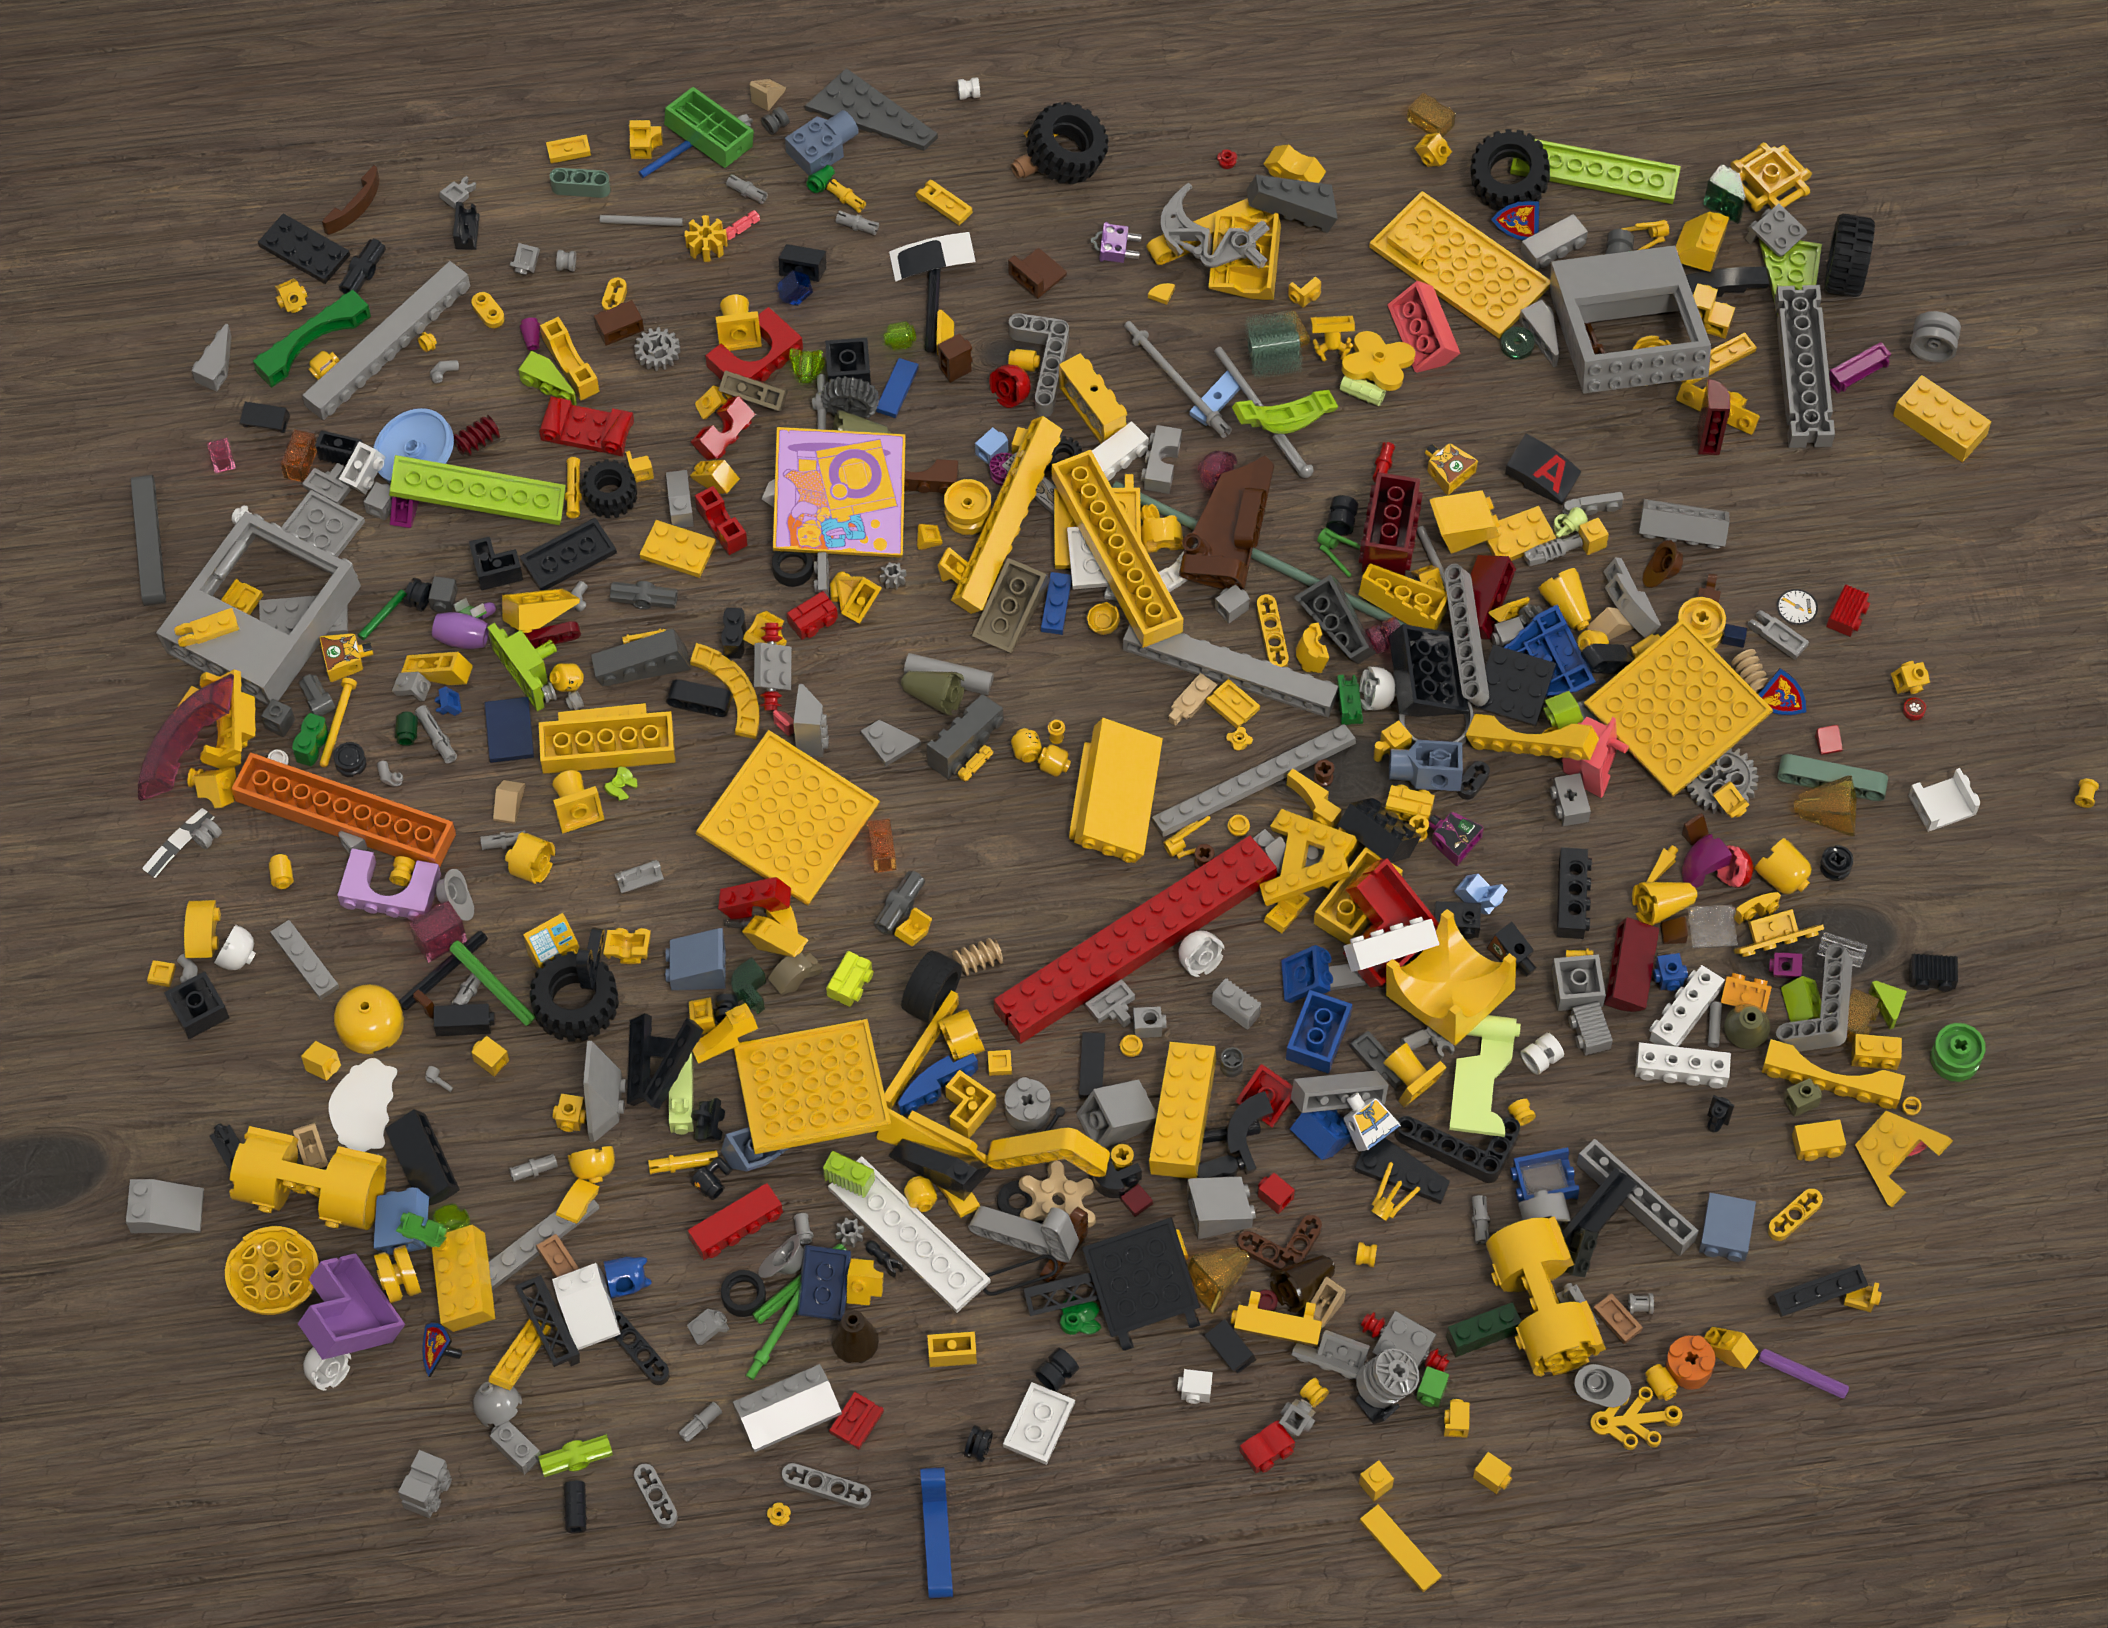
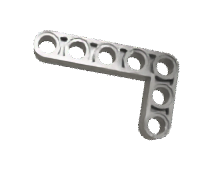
M1016 313L1009 318L1010 337L1016 341L1046 345L1035 394V411L1039 416L1048 417L1055 408L1059 389V364L1065 361L1069 343V325L1066 321Z
M1834 943L1825 952L1820 1018L1784 1023L1776 1030V1036L1779 1041L1793 1045L1798 1052L1840 1046L1847 1038L1852 959L1843 944Z
M979 1206L968 1226L972 1233L980 1237L1035 1254L1051 1255L1061 1262L1070 1261L1079 1243V1238L1070 1216L1065 1211L1055 1207L1050 1209L1043 1224L985 1206Z

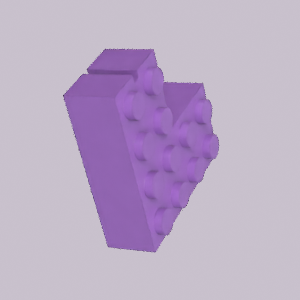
M356 1253L342 1256L339 1259L333 1258L321 1261L310 1276L309 1281L324 1302L310 1305L298 1322V1325L322 1360L392 1343L405 1326L401 1317Z

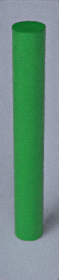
M400 589L361 630L358 637L364 641L407 596L406 592Z

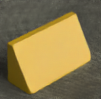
M943 310L937 312V355L938 344L954 336V321Z
M1525 597L1507 603L1488 613L1498 622L1519 616V611L1529 603L1530 598Z

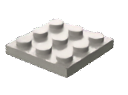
M310 490L281 528L286 532H294L304 541L309 540L323 551L324 549L331 551L338 558L365 523V520L360 515Z

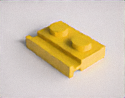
M235 579L221 601L250 615L264 595L262 591Z
M1229 679L1217 688L1210 697L1206 698V703L1236 729L1243 723H1246L1260 710V705Z

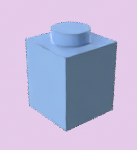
M993 427L975 443V455L989 466L991 459L996 454L1008 452L1007 436L1003 432H998Z

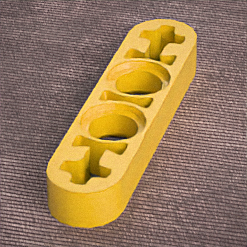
M1269 594L1261 595L1257 600V614L1267 659L1274 665L1288 667L1289 657L1276 600ZM1263 603H1267L1269 605V613L1267 614L1266 608L1263 605ZM1268 620H1273L1276 622V626L1268 628L1264 623ZM1271 639H1278L1281 643L1279 646L1274 647L1269 644V641ZM1277 653H1279V659L1282 661V664H1278L1276 661Z

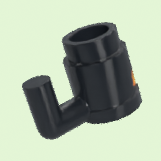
M716 1157L707 1167L704 1166L699 1169L690 1181L705 1197H709L711 1200L716 1199L725 1188L713 1173L719 1168L727 1176L733 1170L721 1157Z

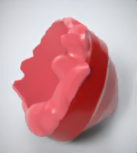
M1728 845L1727 848L1732 854L1730 864L1716 870L1717 877L1728 886L1734 888L1744 887L1751 880L1754 863L1747 851L1738 846Z

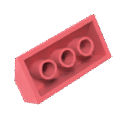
M1416 281L1387 304L1402 342L1411 345L1415 349V360L1412 364L1415 372L1418 373L1445 366L1461 354L1433 286Z

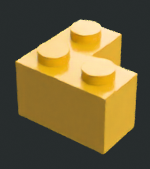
M1697 284L1693 297L1706 332L1726 339L1733 320L1735 307L1715 301L1718 289L1712 288L1709 285Z
M959 1070L945 1086L946 1098L957 1105V1108L949 1116L950 1128L969 1139L995 1109L996 1095Z

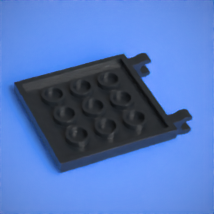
M1171 1217L1082 1247L1111 1337H1119L1123 1351L1134 1348L1128 1332L1185 1313L1189 1328L1201 1326L1195 1309L1201 1308Z

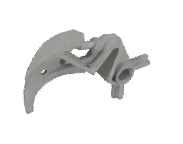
M1188 182L1165 205L1161 215V228L1168 247L1178 257L1184 252L1179 247L1181 245L1184 249L1193 253L1197 259H1201L1206 267H1217L1240 258H1248L1258 268L1265 266L1267 259L1256 249L1255 242L1270 230L1265 221L1261 220L1248 232L1242 228H1229L1216 251L1211 255L1212 236L1210 229L1194 223L1183 211V198L1193 188L1192 185ZM1182 241H1200L1201 244L1195 247Z

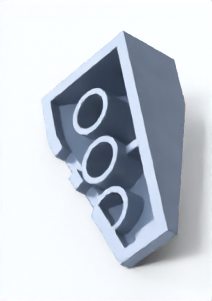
M748 1127L726 1134L721 1153L732 1169L747 1172L768 1165L789 1148L755 1154L750 1128Z

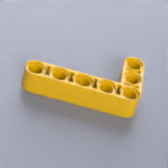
M1060 1128L993 1140L990 1143L986 1164L993 1169L1004 1170L1066 1159L1091 1176L1103 1177L1107 1172L1110 1152L1076 1129Z

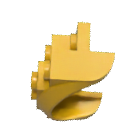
M234 669L220 677L205 672L200 676V686L212 704L217 721L218 739L216 748L208 745L204 746V750L200 753V760L207 765L219 769L236 767L241 764L242 749L248 746L249 739L255 737V696L241 692L240 671Z

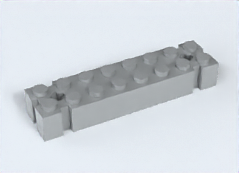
M1803 285L1802 290H1795V286H1777L1774 301L1775 311L1778 313L1777 331L1786 424L1789 425L1787 432L1789 448H1806L1807 443H1814V447H1832L1835 430L1834 420H1831L1833 410L1822 307H1819L1821 303L1820 285Z

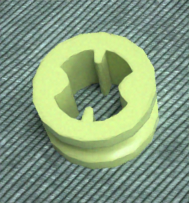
M1560 514L1555 518L1553 529L1556 533L1563 528L1560 525L1567 514ZM1567 530L1562 536L1569 535L1570 532Z

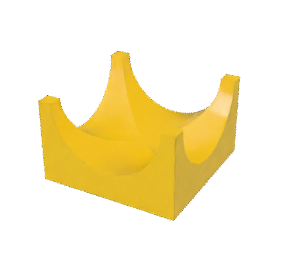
M1446 909L1441 914L1436 930L1439 941L1438 946L1423 950L1417 958L1403 967H1400L1399 963L1393 959L1386 964V996L1456 1046L1515 990L1516 958L1509 953L1503 959V962H1494L1479 954L1461 935L1455 923L1454 914Z

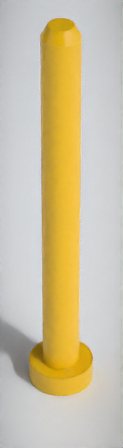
M351 678L342 679L341 686L343 690L321 756V767H327L351 691L356 689L357 682Z

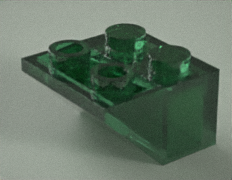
M1721 164L1708 180L1703 204L1710 210L1727 216L1730 221L1739 224L1746 199L1740 174Z

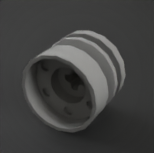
M1390 1348L1366 1362L1359 1369L1356 1376L1357 1388L1362 1398L1368 1404L1384 1409L1394 1405L1416 1389L1419 1382V1370L1409 1354L1401 1349Z

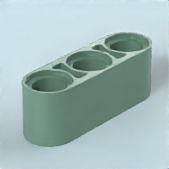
M555 168L550 172L551 188L557 195L603 198L611 192L609 175L605 171Z

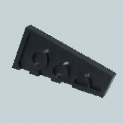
M1383 1138L1369 1150L1362 1151L1356 1164L1355 1172L1382 1182L1388 1164L1392 1162L1393 1167L1386 1184L1395 1187L1397 1182L1401 1181L1402 1185L1399 1189L1407 1192H1412L1416 1187H1420V1191L1415 1195L1439 1204L1442 1203L1450 1181L1388 1139Z

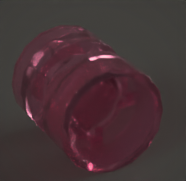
M1394 616L1383 621L1381 626L1376 624L1365 629L1377 652L1376 654L1389 649V635L1400 627L1398 620Z

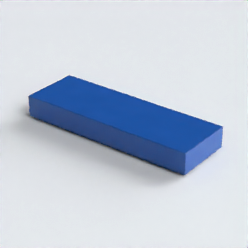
M901 358L898 359L879 400L876 412L894 418L897 417L919 369V364Z

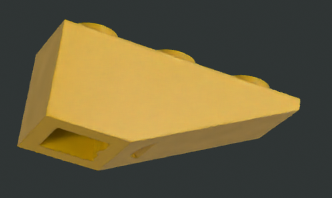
M755 915L742 931L758 950L790 957L800 954L804 945L808 942L807 938L768 917Z

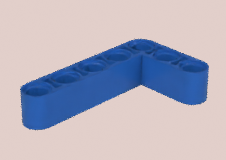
M921 1468L929 1599L953 1597L945 1468Z

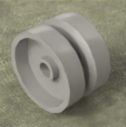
M1929 311L1916 317L1910 343L1912 353L1918 358L1929 362L1951 360L1955 357L1961 331L1960 322L1955 317L1943 312Z

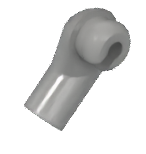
M439 361L430 371L432 381L440 383L446 371H458V361Z
M387 761L377 763L382 783L392 787H398L402 784L403 775L400 772L398 774L396 772L391 773Z
M185 954L180 955L177 962L184 968L183 975L180 977V982L183 983L197 976L198 967L190 958H185Z

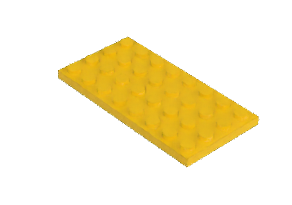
M1423 191L1369 243V248L1416 281L1433 286L1436 295L1499 339L1520 318L1521 310L1534 304L1550 288V279ZM1400 224L1433 247L1432 253L1419 265L1387 242V237Z

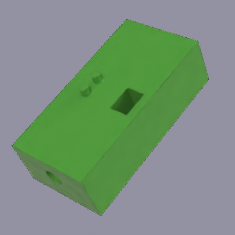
M694 87L690 88L665 108L664 125L683 139L689 141L694 147L724 168L753 147L754 130Z

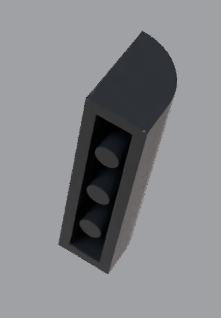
M413 1109L385 1128L411 1188H418L429 1196V1206L440 1203L460 1191L425 1113Z

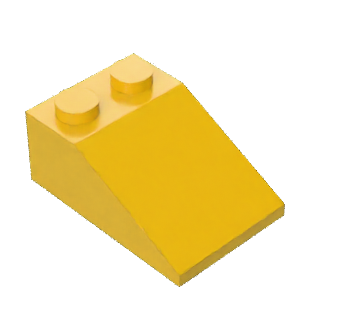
M563 588L502 595V619L510 627L516 628L519 631L522 630L523 633L532 632V629L541 628L580 603V598Z

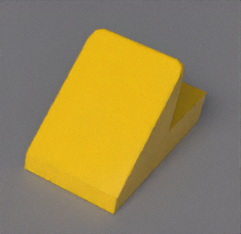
M950 547L946 549L939 561L938 569L943 582L952 579L958 584L968 562Z
M711 997L689 1001L690 1019L694 1020L704 1030L702 1034L712 1031L716 1027Z

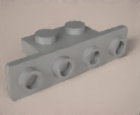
M1325 1330L1319 1350L1296 1343L1291 1355L1295 1356L1299 1361L1311 1362L1319 1365L1321 1369L1333 1370L1341 1373L1346 1378L1356 1379L1359 1369L1365 1364L1370 1346Z

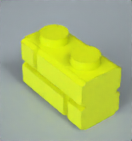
M847 951L826 987L827 996L849 1007L852 1006L854 1001L858 1002L863 993L862 987L864 983H869L874 973L871 961Z

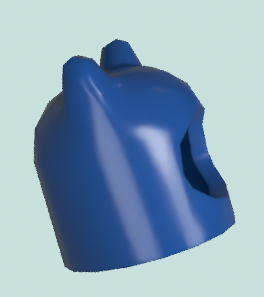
M626 1256L603 1261L611 1299L634 1294L652 1284L651 1279L645 1277L643 1268L647 1263V1258L645 1257L635 1258Z

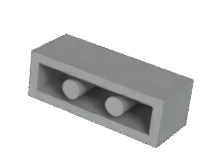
M1572 214L1523 240L1520 253L1535 270L1540 267L1544 268L1551 261L1565 257L1574 249L1582 248L1586 243L1588 231L1577 217Z

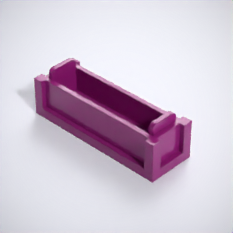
M1882 342L1874 345L1831 369L1829 372L1830 386L1837 394L1841 390L1843 392L1846 391L1847 387L1882 367L1887 368L1891 353Z

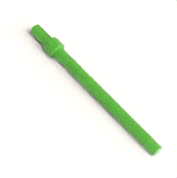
M799 1288L761 1351L758 1350L753 1358L755 1361L745 1375L750 1380H754L761 1367L767 1364L770 1359V1352L797 1310Z

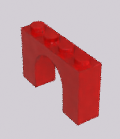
M768 307L758 314L761 337L771 346L770 352L764 358L751 362L743 361L721 343L705 355L706 365L721 381L725 370L754 380L766 381L774 371L781 369L787 361L801 353L803 350L802 337Z

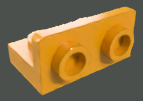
M1732 973L1731 977L1726 976L1721 1003L1732 1006L1752 1004L1758 1006L1766 1013L1772 987L1767 986L1768 981L1754 978V982L1745 981L1744 975Z

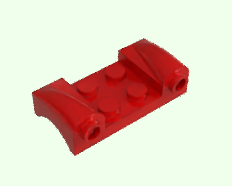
M551 396L539 433L541 441L623 457L626 439L631 426L634 424L633 412L613 408L611 412L572 405L571 400Z

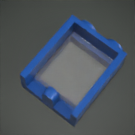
M1568 1147L1514 1158L1513 1167H1510L1512 1180L1517 1181L1518 1188H1516L1518 1202L1534 1198V1193L1546 1190L1548 1194L1562 1192L1565 1199H1578L1579 1186L1575 1185L1573 1166L1570 1167L1568 1159Z

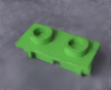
M411 1212L402 1214L400 1219L402 1223L398 1226L396 1232L401 1233L404 1237L418 1239L430 1247H440L447 1237L445 1236L448 1229L444 1228L443 1224L428 1219L426 1226H422L424 1217Z

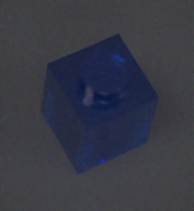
M794 270L777 284L781 300L798 306L813 293L809 276Z

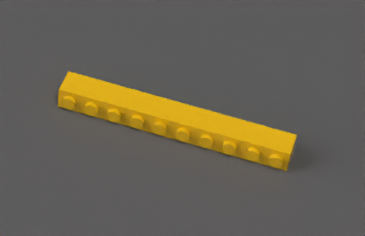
M1044 416L1031 421L951 599L952 602L970 614L984 610L988 601L987 598L996 584L995 580L1003 569V562L1012 550L1011 544L1020 532L1021 528L1019 526L1028 514L1029 510L1027 508L1036 496V488L1044 478V470L1052 460V452L1060 442V434L1063 429Z

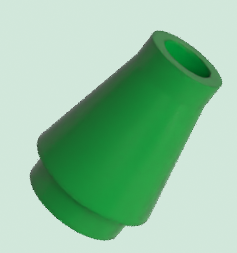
M826 165L824 168L808 176L806 182L808 189L813 193L823 192L835 174V170L830 165Z

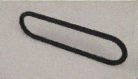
M1042 1255L987 1274L988 1277L1044 1258L1051 1259L1055 1266L1052 1273L996 1292H989L986 1287L983 1291L987 1295L994 1296L1050 1278L1057 1272L1058 1262L1051 1255Z

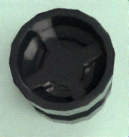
M720 994L716 997L715 1004L718 1010L715 1012V1020L720 1023L726 1017L725 1012L738 1006L737 996L733 994Z

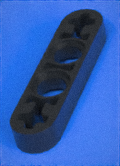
M614 1311L617 1321L619 1320L620 1327L623 1330L620 1332V1335L613 1337V1339L653 1384H665L670 1377L667 1364L621 1312ZM628 1334L636 1337V1341L631 1345L623 1342V1338ZM642 1351H647L651 1354L649 1360L642 1362L638 1360V1354ZM653 1363L658 1371L663 1372L662 1377L659 1375L655 1376L654 1369L651 1367Z

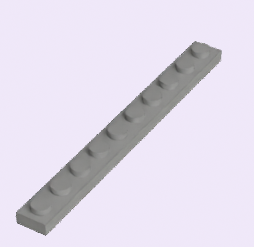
M1343 724L1153 816V824L1161 835L1165 837L1286 778L1292 768L1299 772L1317 763L1319 760L1326 759L1356 744V738L1347 726Z

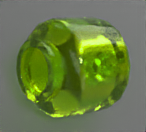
M907 321L890 324L887 332L884 333L886 345H890L895 351L912 347L914 341H916L914 326L910 325Z

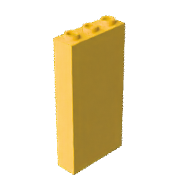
M1102 718L1094 726L1074 843L1080 844L1086 849L1100 851L1107 856L1121 858L1127 863H1136L1144 855L1163 738L1106 718Z

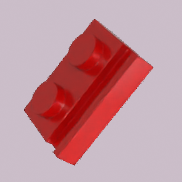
M854 1392L841 1411L842 1415L838 1416L830 1428V1434L849 1445L855 1446L859 1450L882 1416L884 1408L875 1405L874 1402Z

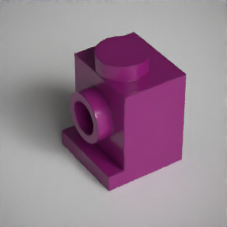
M1775 953L1774 958H1770L1769 971L1774 972L1775 978L1797 979L1802 976L1803 955ZM1788 963L1791 967L1785 971L1782 969V965Z

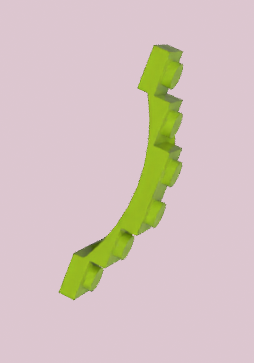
M1329 390L1316 391L1302 399L1276 406H1255L1252 400L1236 402L1232 406L1241 425L1261 426L1263 430L1276 434L1298 431L1316 421L1324 413L1334 412L1338 408Z

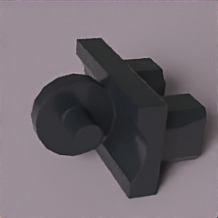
M714 1098L711 1101L699 1102V1110L691 1112V1118L697 1121L694 1140L698 1142L721 1140L723 1132L718 1128V1122L725 1118V1110L721 1108V1100Z

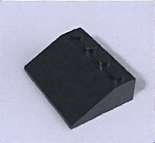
M1402 624L1389 635L1399 714L1425 717L1467 714L1469 712L1468 700L1463 696L1453 633Z

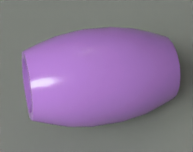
M457 612L440 613L435 616L432 637L443 644L455 648H484L489 636L487 629L489 624L468 614Z

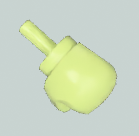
M1578 507L1572 508L1562 521L1564 527L1555 535L1560 538L1567 530L1570 533L1578 532L1579 525L1588 522L1585 512Z

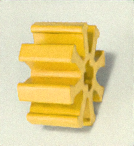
M704 215L702 216L703 226L695 223L694 219L689 222L690 232L685 231L686 248H690L691 257L696 259V256L702 252L703 261L710 262V251L717 254L718 258L724 255L723 246H728L726 229H723L721 220L717 218L710 226L709 216Z

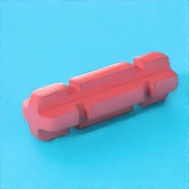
M753 210L747 214L748 216H743L731 224L732 227L728 226L725 228L727 240H731L736 236L735 234L742 233L751 227V224L754 225L760 221L759 214Z

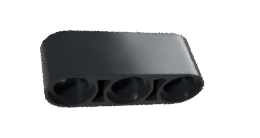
M1591 644L1581 652L1582 658L1592 673L1618 674L1633 661L1622 644Z
M676 679L671 683L666 703L678 709L726 717L733 694L723 688Z

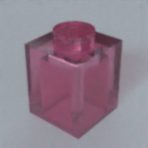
M228 438L207 443L215 474L236 468Z

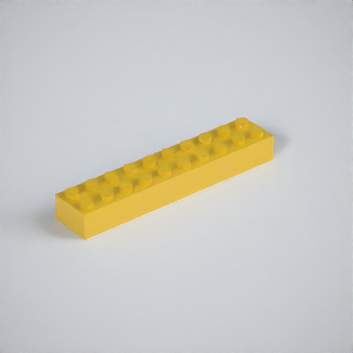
M1092 450L1052 464V480L1142 647H1147L1182 633L1184 619Z

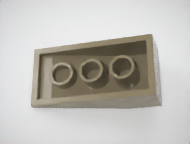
M1007 558L972 637L1012 653L1042 600L1051 580L1048 575Z

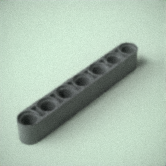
M153 474L131 477L143 605L166 603Z

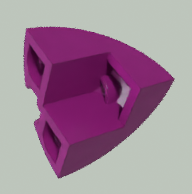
M1712 834L1699 839L1690 848L1682 865L1683 882L1690 883L1697 888L1703 885L1705 875L1728 866L1732 854L1720 838L1714 839Z

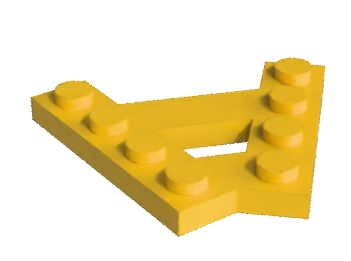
M1284 809L1280 810L1270 827L1272 831L1287 836V843L1280 877L1259 884L1266 906L1351 876L1346 858L1357 842L1354 835ZM1309 845L1324 850L1322 862L1305 867Z

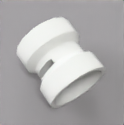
M978 77L971 78L970 81L964 79L957 80L960 100L967 99L970 96L980 98Z

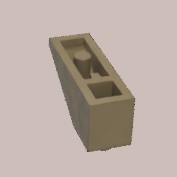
M726 370L718 390L733 396H740L742 399L777 411H782L788 390Z

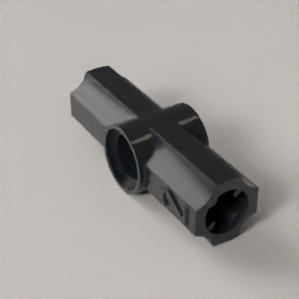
M369 239L360 255L352 258L349 264V271L339 285L341 292L347 294L354 290L358 293L365 281L372 279L376 271V264L386 250L385 245L377 239Z

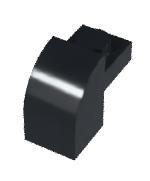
M1109 1157L1105 1176L1095 1177L1089 1174L1088 1176L1093 1181L1095 1189L1101 1195L1108 1198H1121L1125 1194L1126 1186L1132 1187L1139 1183L1142 1179V1170L1139 1164L1136 1163L1116 1171Z

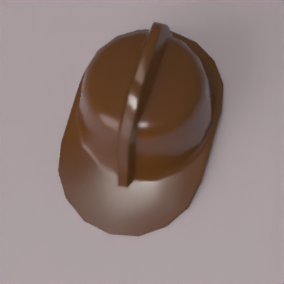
M1666 540L1657 547L1645 568L1642 580L1646 587H1656L1665 579L1674 577L1680 572L1683 565V554L1677 551L1676 543L1672 540Z

